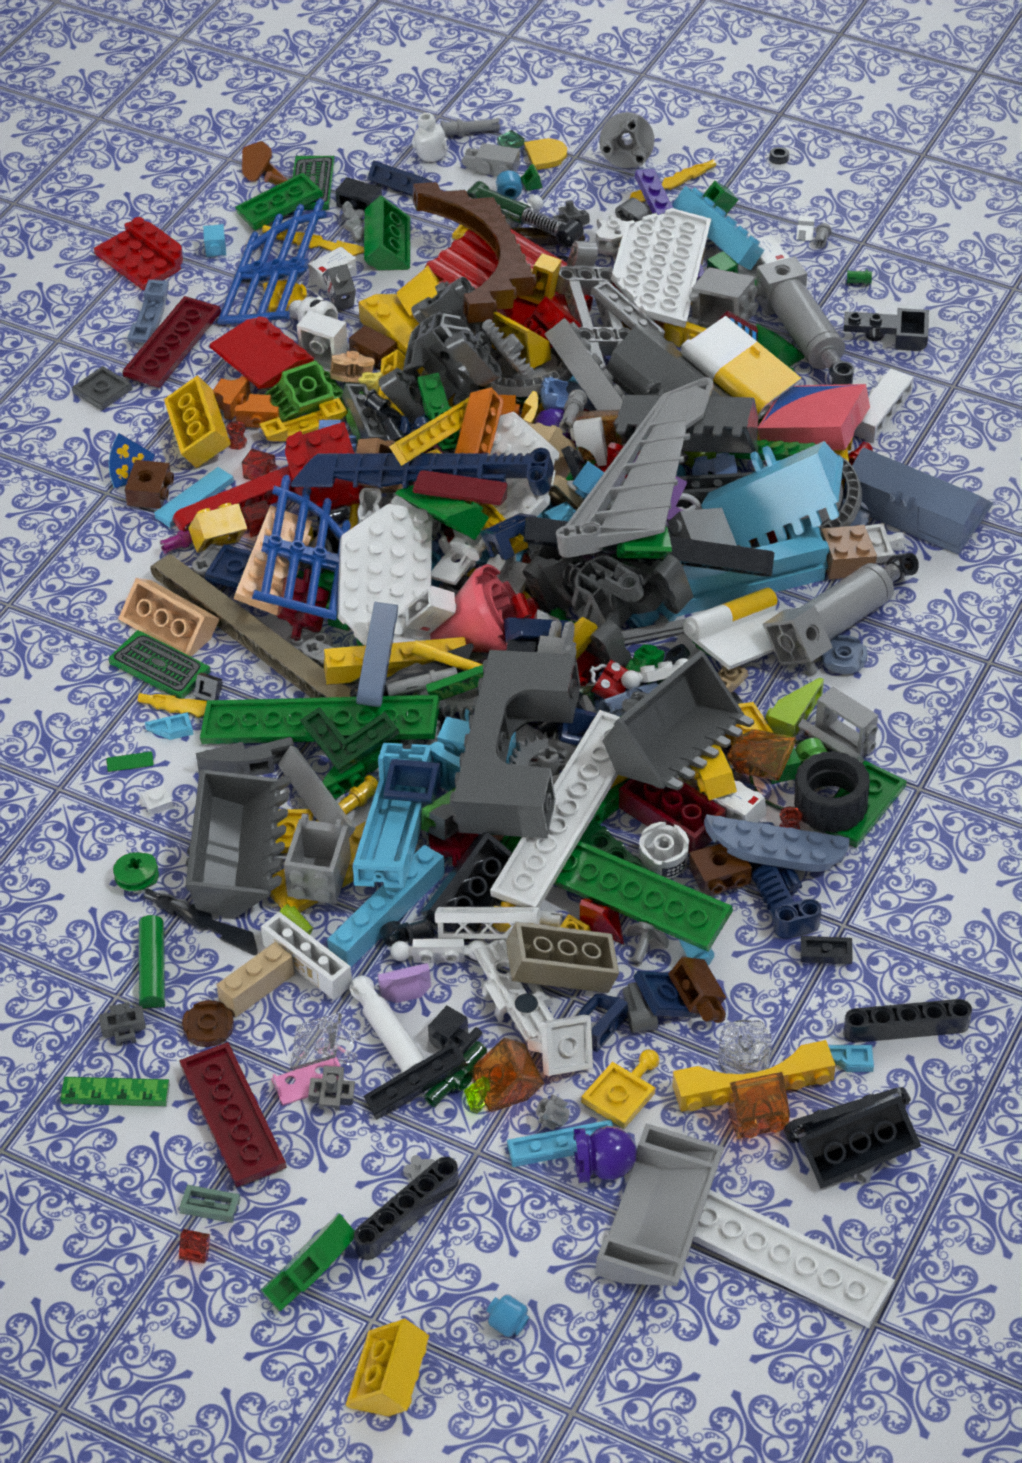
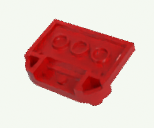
M135 217L132 221L125 223V231L94 247V254L143 291H145L149 279L163 281L180 271L183 262L181 245L152 223L144 221L142 217Z
M345 422L305 434L298 431L286 439L285 455L293 480L302 468L318 453L354 454ZM335 479L333 487H311L310 501L322 508L323 501L329 498L332 502L331 510L343 505L349 507L360 503L359 495L365 487L360 485L353 487L351 481ZM295 487L297 494L302 496L303 487Z

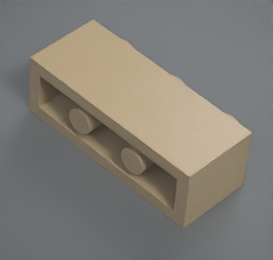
M275 941L216 984L219 1002L230 1009L236 1018L295 975L292 955Z

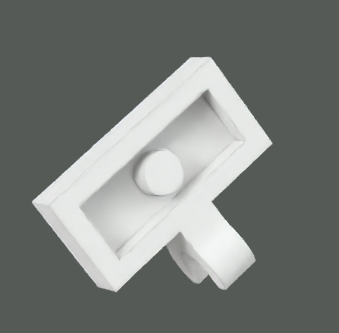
M883 523L865 526L877 554L876 563L887 562L888 558L894 555L893 550L901 551L905 549L903 544L905 537L902 532L887 535Z

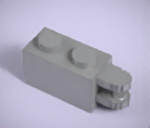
M482 143L479 149H467L461 162L466 167L476 169V173L498 176L501 172L507 170L517 172L520 166V149Z
M559 620L552 621L549 636H540L537 652L576 655V643L573 642L575 631L573 622H565L562 637L560 638L562 623Z

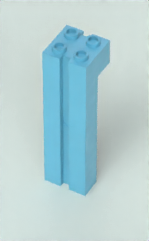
M810 518L801 519L805 530L804 533L796 535L792 524L789 523L784 527L791 539L755 548L775 552L773 572L770 577L684 565L683 568L693 598L675 615L678 617L710 609L763 588H771L774 592L825 580V570L828 569L826 560L827 554H829L828 543L826 540L823 541L819 527L814 528Z
M383 743L378 757L379 782L353 862L354 886L374 887L375 882H384V887L388 888L405 887L421 831L422 808L427 806L428 803L384 799L383 794L392 759L432 762L431 745L412 744L411 749H403L402 744ZM396 785L394 790L428 793L429 788Z

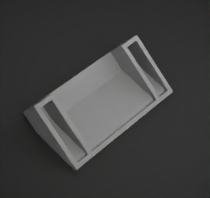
M646 1123L638 1144L636 1162L609 1235H605L599 1250L595 1275L626 1284L677 1286L724 1147Z

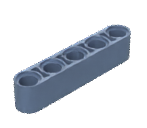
M374 602L357 692V704L374 707H381L397 622V604Z

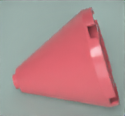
M486 564L473 572L455 596V613L430 633V640L465 637L466 645L473 644L472 652L489 653L490 650H507L504 619L508 617L516 618L510 604V599L516 593L508 581L502 583L497 575L500 574V571L497 568Z

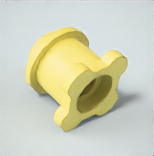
M362 373V377L358 379L359 383L366 384L368 391L375 389L379 395L378 382L379 378L382 377V373Z

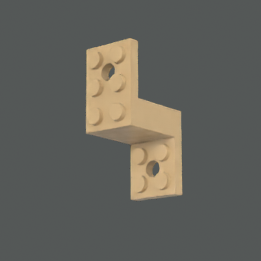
M525 421L559 452V458L554 463V470L556 471L554 483L548 492L552 505L558 506L567 501L573 509H578L583 500L575 493V489L567 485L566 478L570 469L561 449L567 446L577 450L575 443L562 434L563 431L557 426L552 425L549 427L541 423L532 424Z

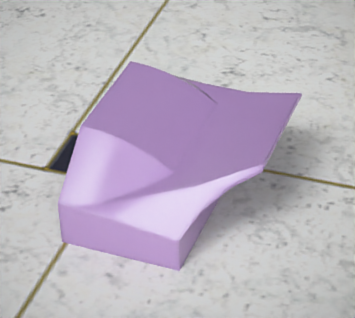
M428 963L378 974L381 997L395 1003L421 998L431 987Z

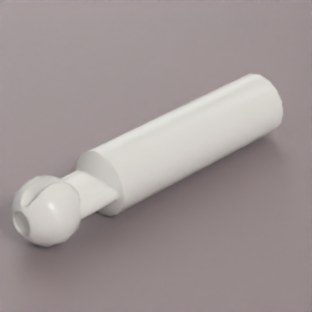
M363 975L355 977L350 983V993L364 1007L363 1014L402 1073L425 1060L383 997H379L376 993L373 981Z

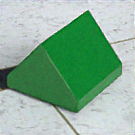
M531 164L521 176V181L527 191L543 188L540 175L535 165Z

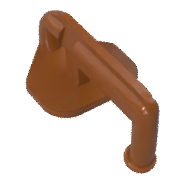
M259 141L243 148L242 174L249 181L256 182L259 180L264 170L267 172L264 177V182L279 185L288 180L270 162L272 150L265 142Z

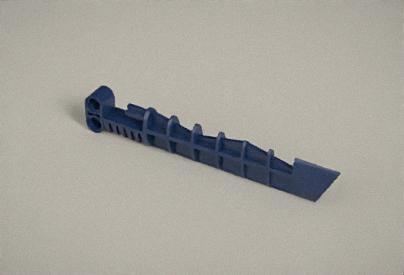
M542 447L534 449L531 453L525 454V456L522 453H518L517 456L514 453H510L508 456H506V453H502L500 456L497 453L492 455L489 453H421L402 466L393 453H318L291 482V487H333L335 479L353 482V487H358L359 483L378 488L403 484V488H408L410 482H416L419 472L425 470L506 483V478H527L531 492L534 495L541 496L548 493L551 488L554 465L550 452Z
M731 744L722 749L732 770L734 780L740 781L745 787L754 791L755 786L742 774L745 767L743 765H734L727 757V754L734 752L736 749ZM758 822L761 824L774 825V823L772 822ZM749 862L752 868L751 877L754 883H756L755 885L764 903H766L767 909L770 910L769 913L774 921V933L777 936L786 939L818 930L821 921V904L815 899H804L794 902L789 891L797 893L798 889L802 888L795 869Z

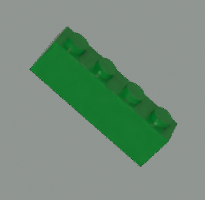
M382 195L365 209L364 260L369 266H373L379 271L408 270L410 268L411 217Z
M414 485L399 489L395 493L415 508L426 510L428 514L432 515L433 519L473 540H476L489 519L482 512L484 508L475 502L414 493Z

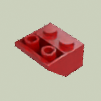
M545 296L525 322L524 327L548 340L545 333L564 318L570 324L574 322L578 328H580L581 324L561 305Z

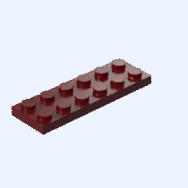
M184 296L122 370L123 377L161 388L220 315V306Z
M229 1042L179 1060L184 1076L236 1188L286 1169V1161Z

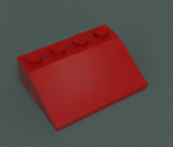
M262 316L247 319L209 345L215 353L258 389L273 387L280 381L282 372L314 361V357L307 353L305 349L301 348L293 339L285 335L281 329Z

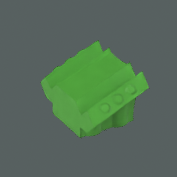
M316 360L282 372L280 381L264 395H271V404L279 407L280 418L286 422L296 417L320 411L319 404L336 398L341 400L343 390L334 379H330V372L324 371L323 367Z

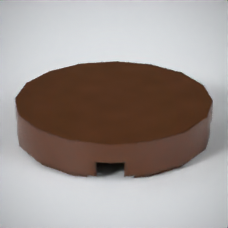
M200 1001L184 1013L182 1019L184 1035L189 1042L196 1046H217L226 1041L233 1032L234 1019L232 1011L219 1001Z

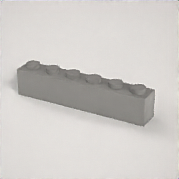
M564 318L547 331L545 336L606 424L616 433L614 422L618 417L623 402L622 396L625 393L618 384L614 386L611 382L614 379L606 368L602 369L600 366L603 363L596 353L592 354L589 349L592 346L586 338L581 339L578 335L581 333L578 326L574 322L570 324Z

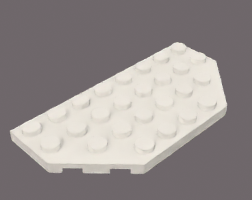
M671 208L661 215L655 213L643 217L638 222L633 220L626 222L611 280L644 315L653 320L685 328L691 305L689 294L692 292V287L697 281L711 219Z
M515 412L500 415L490 455L497 453L500 456L502 453H506V456H508L510 453H514L517 456L518 453H522L525 456V454L531 453L534 449L542 447L548 449L554 465L555 461L559 458V452ZM455 448V449H451V450L442 451V452H443V453H455L456 448ZM554 470V472H553V477H552L551 486H553V483H554V478H555V473H556L555 470ZM506 478L508 484L507 499L502 505L493 506L505 519L519 513L538 517L549 505L550 496L548 493L541 496L534 495L530 490L527 478Z
M387 504L341 536L337 618L354 631L353 635L363 645L367 643L374 602L398 605L393 643L430 640V633L406 627L405 606L431 585L432 515L428 514L424 509Z

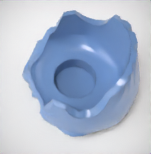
M553 377L544 378L540 388V399L545 410L549 408L565 410L564 405L569 395L566 390L568 382L554 379Z

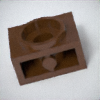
M135 460L125 487L127 506L160 509L163 506L164 500H168L169 486L173 485L174 473L170 470V463Z
M720 843L690 852L689 869L701 892L710 896L751 884L752 868L749 862L727 852L728 848Z

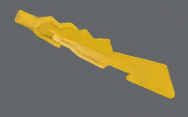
M712 159L702 164H695L690 168H684L673 176L664 178L661 184L664 190H671L689 179H695L706 173L709 169L716 167V162ZM641 190L632 192L630 198H636L640 202L646 201Z
M264 225L262 233L270 230L271 226ZM288 229L277 234L276 239L285 240ZM296 232L292 243L297 246L301 245L305 233ZM314 234L309 244L311 249L319 246L329 251L342 247L353 256L364 253L363 246L339 240L335 243L323 240L322 236Z
M139 693L137 699L138 702L152 705L157 710H166L169 713L180 714L188 712V714L190 713L197 718L204 716L207 701L179 699L176 696L162 694L148 695Z

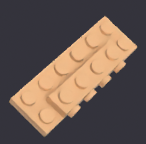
M270 505L233 599L277 615L279 606L252 599L253 591H261L267 555L261 551L264 535L271 536L276 513V507ZM287 511L284 514L280 537L285 541L293 542L298 515ZM306 519L303 536L305 546H308L311 536L307 534L312 521ZM276 557L270 594L280 597L284 578L288 574L290 563L285 557Z

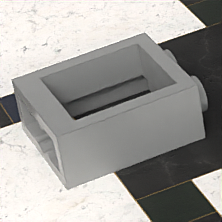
M831 687L817 700L815 727L854 750L862 758L866 754L869 755L876 747L878 715L835 687ZM838 715L859 728L860 732L858 733L839 721Z

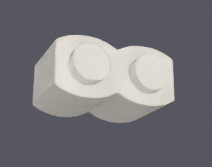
M363 488L359 495L358 524L364 520L368 510L375 513L382 508L380 489Z

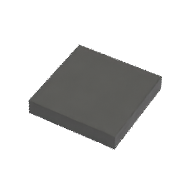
M104 366L72 387L74 394L101 411L133 389L130 382Z

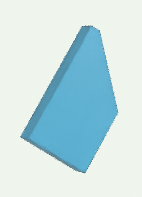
M188 712L145 722L147 731L169 740L194 735Z
M828 1045L834 1062L846 1072H873L872 1045Z

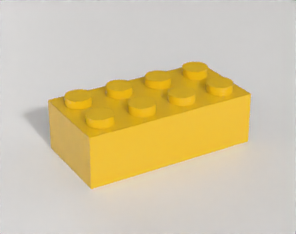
M198 375L164 398L180 453L194 467L198 468L231 445L213 389Z

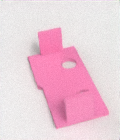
M333 1054L332 1058L279 1076L273 1074L271 1080L282 1106L308 1097L310 1078L322 1079L323 1073L317 1074L315 1072L316 1068L324 1066L340 1067L336 1055ZM288 1077L295 1078L293 1084H287L285 1080Z

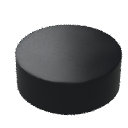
M775 147L770 150L769 160L774 164H785L789 160V151L783 147Z

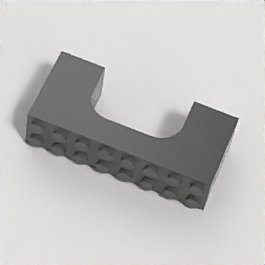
M490 650L488 659H485L483 662L484 675L483 678L479 679L478 683L479 696L474 698L475 712L469 718L470 732L465 735V752L460 755L461 769L455 775L456 789L450 795V806L454 807V822H457L459 832L483 834L488 832L491 835L548 838L556 802L551 768L510 765L506 763L511 737L515 730L523 724L534 721L573 723L581 687L576 655Z

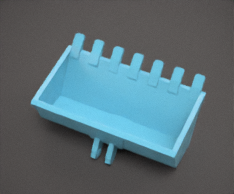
M825 441L776 461L771 448L766 446L762 450L767 466L763 465L761 457L756 451L751 453L750 456L755 471L709 492L701 504L702 509H723L737 546L752 548L750 540L757 538L760 547L769 545L766 533L773 530L778 542L786 541L787 535L784 525L791 523L795 534H802L805 530L801 518L808 515L814 528L822 524L818 511L826 508L831 520L839 518L836 503L839 501L843 459L839 455L837 456Z

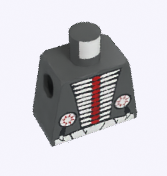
M344 264L327 269L322 274L331 303L334 304L337 311L353 307L356 290L348 265Z

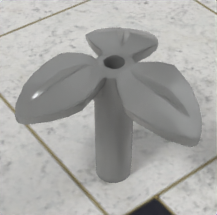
M639 921V923L631 925L627 930V936L641 935L632 962L635 964H642L651 938L655 937L666 948L669 946V940L664 932L655 929L653 925L647 924V922Z

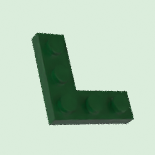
M320 707L300 720L303 727L340 774L400 733L397 726L385 712L346 739Z

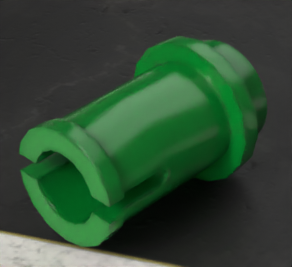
M868 269L866 271L847 270V283H865V285L872 283V271H868Z

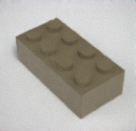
M515 922L506 940L511 979L515 982L609 993L619 975L612 934Z

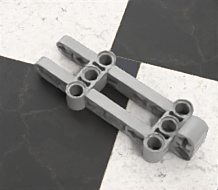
M575 241L567 260V266L560 267L555 291L565 294L570 314L581 324L579 328L581 333L578 335L581 339L585 337L592 346L589 349L592 354L596 353L603 362L600 366L604 370L606 367L602 356H611L614 349L631 330L623 328L621 320L596 297L595 300L604 327H593L584 295H592V288L605 280L613 284L611 280L613 270L607 267H594L598 255L596 242Z

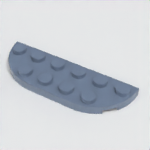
M707 814L704 820L705 829L715 843L718 840L724 847L728 848L727 852L729 854L758 864L809 872L826 871L831 869L832 865L838 862L841 863L849 848V838Z

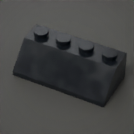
M488 832L478 835L420 913L424 917L428 916L430 921L438 927V923H435V912L438 907H494L499 899L491 896L490 889L512 855V852ZM444 923L445 932H455L460 927L458 923ZM481 923L467 924L473 932H476Z
M898 1093L798 1134L820 1189L921 1147Z

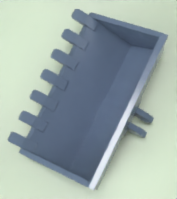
M864 447L852 465L860 480L862 502L868 508L869 517L955 554H959L994 504L982 496ZM846 480L844 486L843 499H846L848 493V485Z

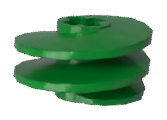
M131 852L121 856L113 866L116 884L126 891H139L151 887L157 883L159 878L158 865L152 854Z

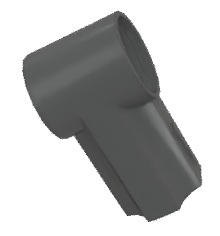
M629 983L628 986L622 989L624 1000L628 1002L627 1017L631 1033L658 1029L657 1016L653 1015L637 983Z

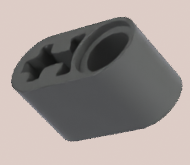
M630 198L615 209L617 218L627 222L632 220L638 222L643 217L652 214L650 208L636 198Z

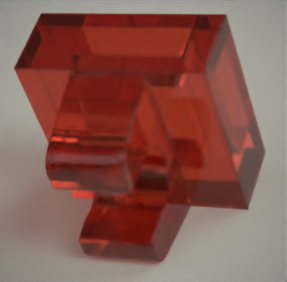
M183 1229L180 1234L178 1259L205 1264L209 1256L210 1234Z

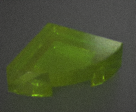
M482 1076L464 1090L469 1108L475 1114H478L484 1107L485 1103L483 1102L487 1091H490V1082L487 1077Z

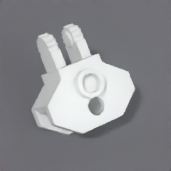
M610 215L606 222L602 218L597 219L596 243L598 253L606 255L618 254L619 243L622 240L627 221H622L620 218L616 219L614 215Z

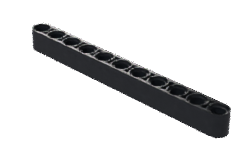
M526 517L523 541L531 544L558 547L556 531L560 527L566 526L568 521ZM669 536L672 552L668 555L677 558L682 565L763 577L772 576L775 554L773 551ZM617 544L605 546L596 553L617 554ZM643 559V560L655 561L656 559Z

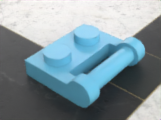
M434 742L431 744V755L433 756V763H440V787L449 792L456 787L455 775L461 769L460 757L445 750L443 743Z

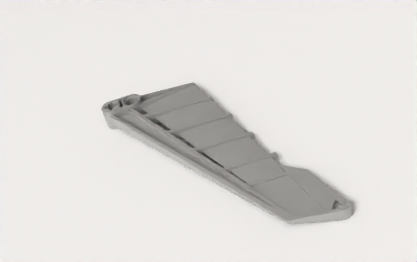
M701 378L661 395L566 526L560 527L556 531L558 550L562 557L596 553L605 546L665 531L668 511L671 509L670 502L673 488L678 485V479H676L678 465L684 462V456H681L683 442L690 440V433L685 434L686 429L704 417L714 388L712 378ZM628 474L623 486H620L624 477ZM611 500H615L611 509L606 511Z

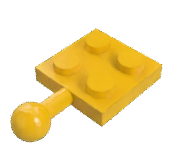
M651 1049L644 1050L639 1056V1064L632 1072L612 1061L581 1096V1103L625 1129L655 1094L656 1087L642 1080L641 1077L647 1070H653L659 1065L660 1058L658 1053Z

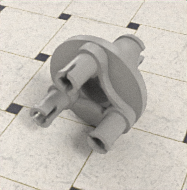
M632 112L619 113L608 119L602 127L599 138L601 153L611 164L621 168H633L643 165L651 155L655 141L654 132L649 122L642 116ZM629 133L632 139L626 140L623 135Z

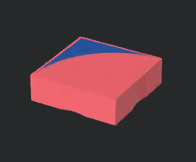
M866 384L793 386L778 397L758 426L759 439L819 444L825 441L832 450H846L854 436L856 427L862 422L870 408Z

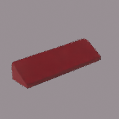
M421 470L415 482L413 492L500 506L507 499L508 484L506 482Z

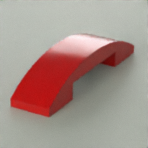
M518 593L510 599V604L516 618L533 619L537 610L541 611L537 599L534 597L526 599L524 594Z

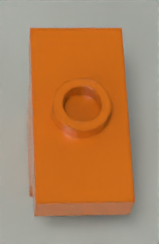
M244 376L236 380L221 378L213 389L218 407L223 410L225 419L233 420L236 405L245 403L249 394H251L250 382Z
M249 394L248 400L241 405H236L235 408L237 427L260 428V423L280 418L279 407L271 404V395Z

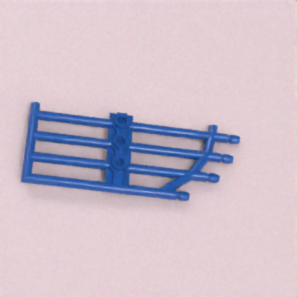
M323 199L317 200L313 213L302 215L304 206L299 204L292 219L282 223L283 215L277 214L270 230L258 237V232H252L219 315L218 325L239 324L247 319L259 316L265 317L269 321L290 319V312L285 311L297 277H301L307 272L309 259L304 258L319 219H325L327 216L326 211H322L324 206ZM309 222L297 256L286 260L298 225ZM288 229L278 258L267 262L277 234ZM265 243L259 260L248 264L252 252ZM289 275L276 312L266 313L278 279ZM270 277L257 314H247L259 281ZM251 279L238 315L228 316L241 281Z
M284 475L281 486L274 485L272 494L279 497L271 536L264 535L261 551L267 555L261 591L254 590L252 599L336 620L338 612L340 539L344 533L350 530V522L345 520L342 528H340L330 516L331 499L326 498L323 501L322 508L310 501L311 487H303L302 496L289 491L290 476ZM287 499L300 505L293 542L285 541L280 537ZM308 510L320 518L315 548L305 546L303 543ZM328 527L339 539L337 554L327 552L325 549ZM277 556L285 557L290 561L284 597L270 594ZM299 562L310 564L312 567L306 603L292 600ZM321 568L335 571L329 609L315 606Z

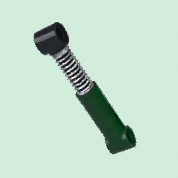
M476 181L466 191L472 199L494 197L497 205H500L501 213L505 215V218L521 225H531V227L555 235L557 241L563 247H572L573 243L584 233V229L578 221L569 220L568 222H561L555 220V218H549V216L531 210L529 205L490 190L482 181Z

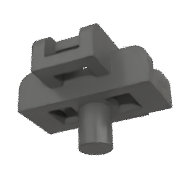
M572 200L566 201V206L558 208L559 215L553 216L555 220L561 222L576 220L581 225H587L590 222L589 213L586 210L578 211Z
M129 1002L109 1006V1013L99 1014L102 1036H115L116 1046H121L120 1042L132 1040V1043H136L135 1032L146 1028L142 1006L130 1008ZM130 1031V1034L119 1036V1033Z
M324 1066L322 1079L310 1078L308 1100L312 1103H319V1109L334 1107L335 1110L340 1111L341 1105L353 1104L355 1081L344 1080V1067ZM326 1093H336V1096L325 1095V1094H326Z

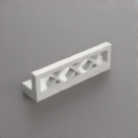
M438 907L435 912V923H438V939H507L515 922L540 925V907ZM444 923H458L460 925L455 932H444ZM484 923L486 927L481 932H473L467 924ZM509 923L511 927L506 932H499L492 924Z

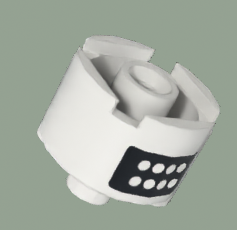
M666 822L649 825L641 834L638 858L649 871L652 870L656 874L668 879L678 876L687 868L689 839L686 832L675 824L674 827L666 825Z

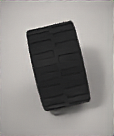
M835 751L821 752L805 759L798 767L795 777L794 807L801 821L813 829L831 833L846 831L857 826L864 819V815L868 810L870 779L863 763H860L855 757L849 756V754ZM824 786H836L847 790L850 794L838 798H829L817 794L814 790Z

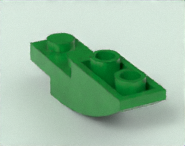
M439 373L417 378L423 399L422 405L426 417L430 421L452 408L449 407ZM459 430L437 443L442 451L457 447L460 435Z
M389 740L386 743L401 744V740ZM382 746L341 774L334 766L322 783L334 799L349 792L352 787H358L365 781L366 774L374 772L379 768L378 757Z
M338 1213L260 1291L278 1311H282L300 1292H304L340 1256L354 1239L355 1230Z

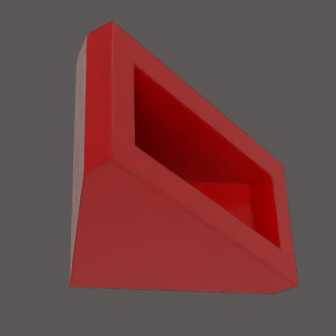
M589 898L581 899L579 904L580 921L588 925L593 932L612 934L614 941L624 945L619 913L607 906L597 904Z

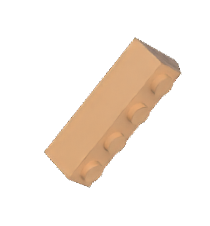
M136 578L118 619L136 630L189 656H193L211 640L220 618L152 580Z

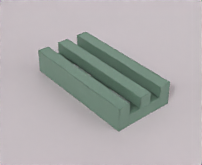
M187 1185L179 1207L180 1213L233 1223L234 1214L237 1212V1204L239 1205L240 1194ZM190 1196H195V1197H200V1198H206V1199L200 1200V1199L190 1198ZM214 1200H216V1201H222V1202H227V1203H231V1204H230V1205H227V1204L217 1203V1202H215Z

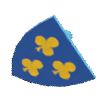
M120 433L116 436L109 455V473L114 488L126 486L135 460L152 461L155 456L152 452Z

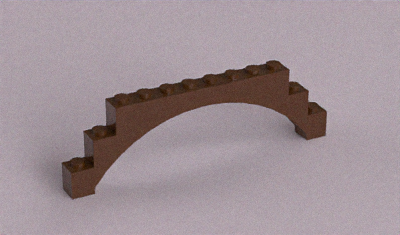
M437 182L413 184V204L417 211L435 214L463 225L480 236L497 256L499 264L491 277L472 292L464 293L463 313L468 323L485 322L488 319L493 321L494 312H497V309L513 308V302L517 297L533 295V287H536V276L532 274L531 266L527 264L525 254H522L520 244H517L515 234L511 233L510 224L506 223L505 215L501 213V207L497 205L494 197L472 199L468 196L466 190L443 191Z

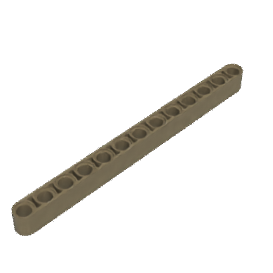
M168 554L150 566L153 577L171 592L220 618L217 624L218 628L310 698L350 697V688L343 683L326 685L325 671L322 667L173 555Z

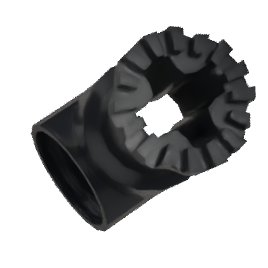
M375 389L369 390L366 393L367 396H364L363 405L369 406L376 411V415L380 417L381 424L384 420L393 418L397 426H399L402 418L400 412L394 410L391 407L390 400L383 399Z
M428 916L423 917L421 921L411 924L408 922L401 924L398 921H390L380 929L381 936L387 946H392L397 941H408L411 945L413 944V939L434 937V930L430 929L433 926H430L432 923Z

